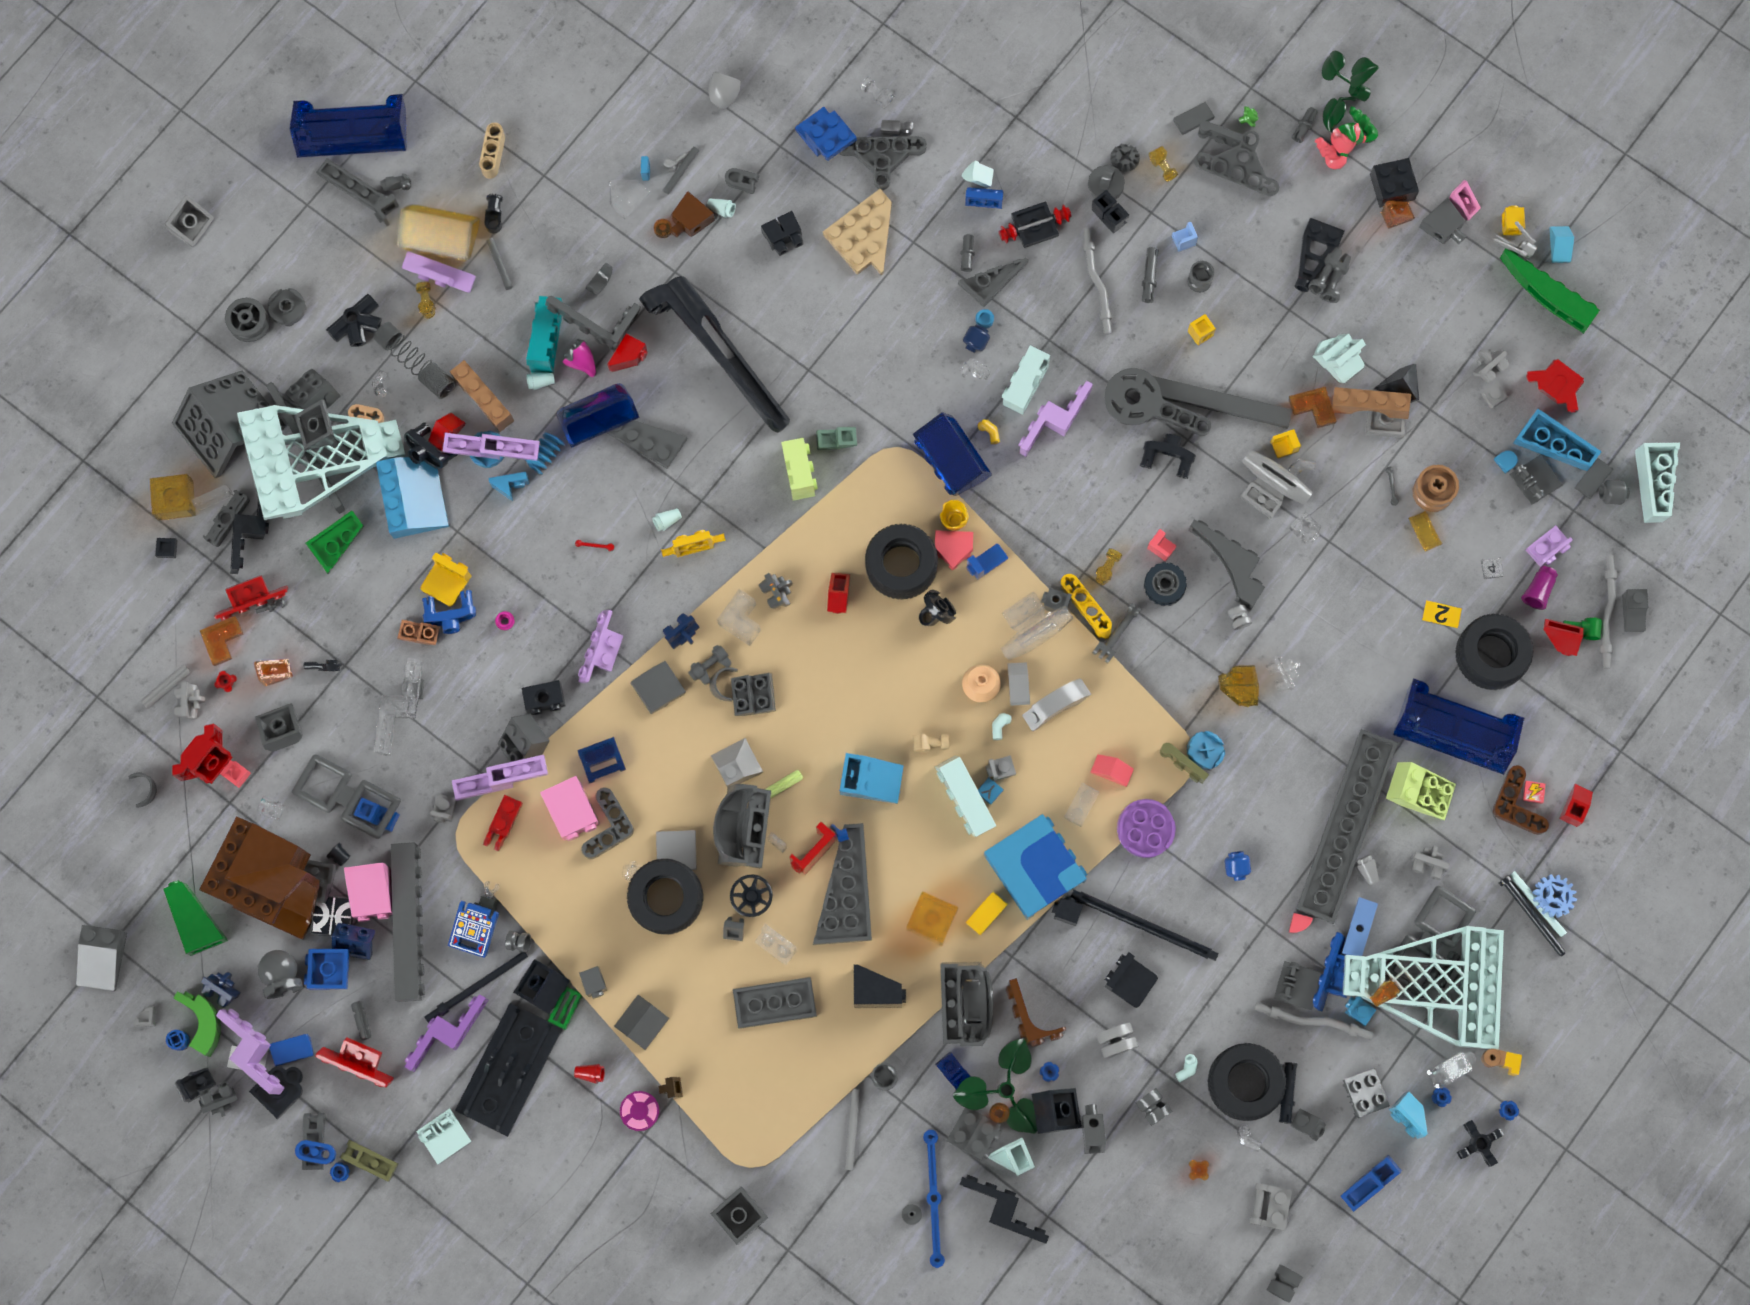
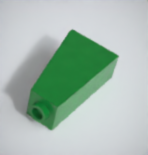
M179 880L173 881L168 884V887L163 889L187 955L193 956L228 941L227 937L186 883Z

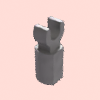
M882 120L881 134H913V122L900 123V121Z

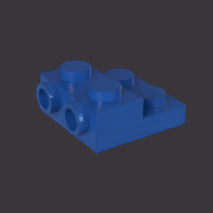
M309 949L308 954L305 956V965L308 966L307 974L304 975V985L307 986V989H348L350 950Z

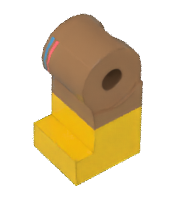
M1489 1049L1482 1054L1481 1061L1484 1066L1488 1068L1495 1066L1508 1069V1075H1519L1522 1055L1497 1049Z

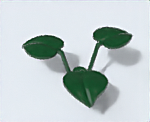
M1332 51L1326 58L1322 67V77L1327 81H1331L1337 75L1350 84L1348 91L1351 96L1340 97L1338 100L1332 98L1326 104L1323 111V123L1329 132L1332 133L1333 128L1345 115L1346 103L1344 100L1355 102L1358 99L1365 102L1370 97V88L1363 84L1380 67L1369 58L1362 57L1356 61L1351 70V80L1339 72L1345 65V58L1341 52Z
M1017 1039L1011 1041L1001 1049L998 1063L1001 1068L1008 1069L1007 1081L1000 1083L996 1090L986 1091L987 1085L985 1081L979 1077L971 1076L961 1082L953 1093V1098L958 1104L967 1109L980 1110L988 1105L987 1094L998 1093L1002 1098H1009L1013 1105L1006 1112V1122L1009 1127L1018 1132L1035 1134L1037 1126L1033 1102L1027 1098H1022L1016 1104L1013 1097L1015 1088L1011 1084V1071L1015 1074H1022L1031 1066L1032 1058L1026 1040Z

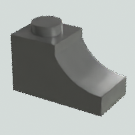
M1628 589L1622 594L1624 631L1644 632L1646 630V613L1649 608L1647 589Z

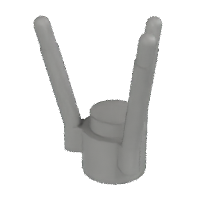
M1518 221L1515 222V225L1528 241L1523 240L1517 245L1500 234H1497L1496 237L1501 240L1493 239L1495 243L1527 259L1537 249L1534 245L1536 241L1529 236Z

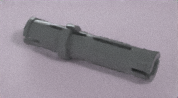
M1155 247L1147 248L1141 300L1145 303H1153L1154 289L1157 285L1155 277L1159 250Z

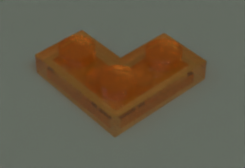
M1326 387L1289 396L1288 399L1293 409V415L1312 411L1317 428L1336 423Z
M236 616L200 630L214 666L232 659L226 642L244 635Z

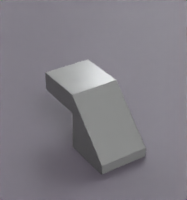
M1027 662L1007 663L1010 705H1030Z

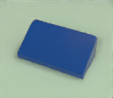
M308 1034L274 1042L269 1047L275 1066L314 1056L311 1037Z

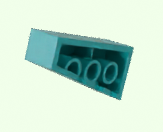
M539 296L538 302L535 303L536 314L535 319L532 321V333L526 357V363L531 372L554 373L562 315L559 313L554 314L547 309L545 305L547 296Z

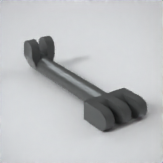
M1132 603L1127 610V615L1107 643L1104 644L1100 641L1092 653L1096 655L1100 649L1102 652L1099 658L1102 659L1107 654L1108 657L1105 662L1108 664L1116 653L1112 650V647L1142 609L1136 608L1135 604Z

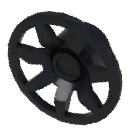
M754 874L745 875L736 880L732 885L730 891L731 904L736 912L745 917L760 916L768 910L772 903V888L766 879ZM754 878L751 887H748L743 880ZM761 880L767 887L760 890L757 889V881ZM740 883L744 889L743 893H734L735 887ZM766 891H769L768 902L762 899V894ZM734 897L742 898L743 902L739 907L736 906ZM760 903L766 905L761 911L756 912V907ZM747 906L752 909V913H745L741 909Z

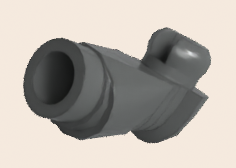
M403 173L401 176L386 177L380 181L383 191L401 188L407 191L411 188V179Z

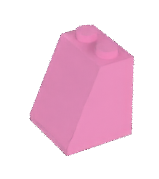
M577 776L540 792L564 841H572L579 837L578 834L584 831L586 833L591 832L599 825V821Z
M384 863L344 868L351 915L354 919H358V922L370 921L372 917L388 919L389 915H393L390 867Z

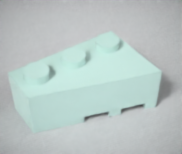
M1031 345L1029 346L1025 356L1022 357L1019 363L1018 371L1014 372L1010 380L1012 382L1010 387H1006L1002 394L1004 406L1022 415L1024 414L1049 368V354Z

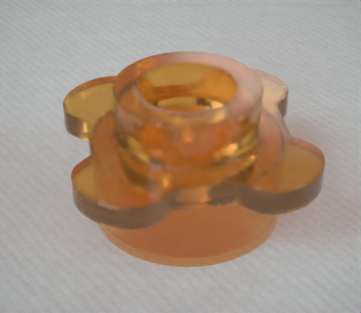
M1191 1160L1189 1162L1191 1167L1189 1178L1191 1180L1196 1178L1207 1180L1209 1178L1207 1173L1209 1163L1206 1160L1202 1162Z

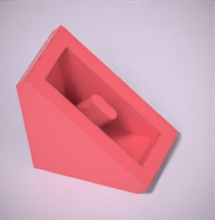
M1098 754L1090 773L1127 787L1134 769L1118 758Z

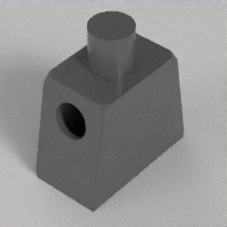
M1448 198L1425 217L1419 226L1420 229L1442 244H1445L1452 238L1459 245L1466 238V235L1460 231L1465 220Z
M1096 1104L1086 1105V1115L1082 1116L1084 1154L1104 1153L1106 1137L1103 1114H1098Z

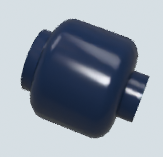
M977 324L970 326L963 337V342L966 344L965 348L973 353L976 350L983 351L990 340L989 331Z

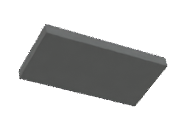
M811 977L733 989L738 1029L817 1017Z

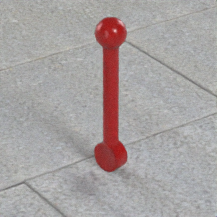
M581 540L575 541L577 547L588 546L604 548L608 551L614 550L612 543L603 545L586 543Z

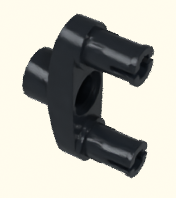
M425 422L415 429L407 431L404 434V439L410 447L408 451L409 458L415 464H420L424 461L436 469H442L448 464V461L458 456V454L439 452L423 438V436L431 432L430 426H426L427 423Z
M1166 434L1164 442L1145 441L1143 447L1144 454L1140 466L1145 467L1146 461H1148L1146 468L1152 469L1155 453H1161L1179 458L1181 462L1176 476L1181 478L1184 471L1183 479H1188L1190 468L1195 461L1196 455L1180 447L1182 441L1180 436Z

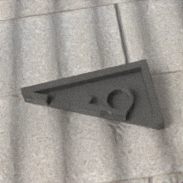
M1017 259L1011 264L1000 265L984 273H977L974 277L965 280L960 279L958 285L985 307L1028 263V259Z

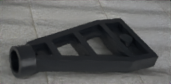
M1313 218L1309 219L1302 237L1298 279L1295 283L1297 290L1301 292L1309 291L1310 281L1315 279L1324 268V261L1327 255L1335 247H1339L1345 230ZM1314 240L1327 245L1326 251L1321 256L1311 253V241ZM1307 258L1318 262L1314 271L1305 269Z

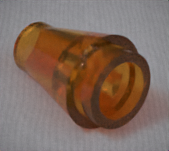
M1390 979L1382 983L1370 997V1000L1378 1007L1398 997L1397 994L1400 993V990Z
M995 1103L990 1108V1118L996 1123L1005 1122L1009 1117L1008 1107L1003 1103ZM997 1110L1002 1111V1117L996 1116L995 1112Z

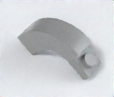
M1077 679L1036 702L1022 716L1031 730L1035 731L1057 714L1080 704L1091 693L1082 679Z

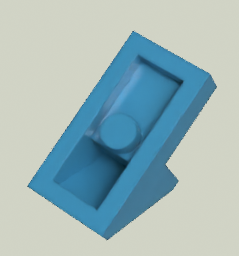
M526 472L488 478L492 488L513 501L511 487L519 489L529 484V477Z

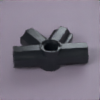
M366 294L354 306L347 308L343 315L326 329L327 333L336 342H339L348 334L351 347L363 346L366 344L364 330L375 334L381 326L382 318L370 315L379 305L371 295ZM351 315L357 316L354 321H349L348 318Z

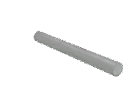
M859 1089L852 1090L845 1170L852 1171L859 1108Z

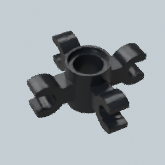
M1473 1120L1463 1124L1471 1139L1467 1147L1457 1152L1460 1159H1464L1475 1152L1481 1153L1488 1167L1497 1164L1498 1162L1491 1153L1490 1148L1493 1141L1504 1136L1501 1128H1497L1485 1135L1479 1133ZM1478 1138H1481L1485 1143L1483 1149H1479L1476 1145Z

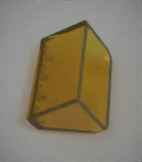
M410 204L400 210L396 245L402 246V249L408 251L417 249L423 254H431L432 252L437 253L442 258H449L451 256L456 257L457 261H467L472 255L480 218Z

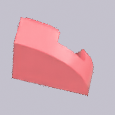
M1293 913L1289 933H1298L1305 930L1311 924L1313 918Z

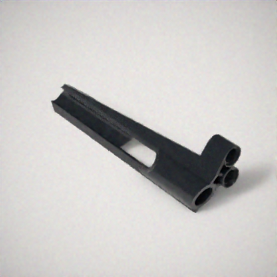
M675 277L667 284L656 286L640 296L639 301L648 313L657 315L672 309L725 370L750 405L772 431L779 433L789 424V417L723 332L716 316L686 277ZM704 316L733 353L734 357L727 359L703 328L702 318Z

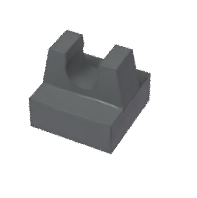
M728 917L724 922L723 939L743 941L744 919L740 918L739 922H734L732 917Z

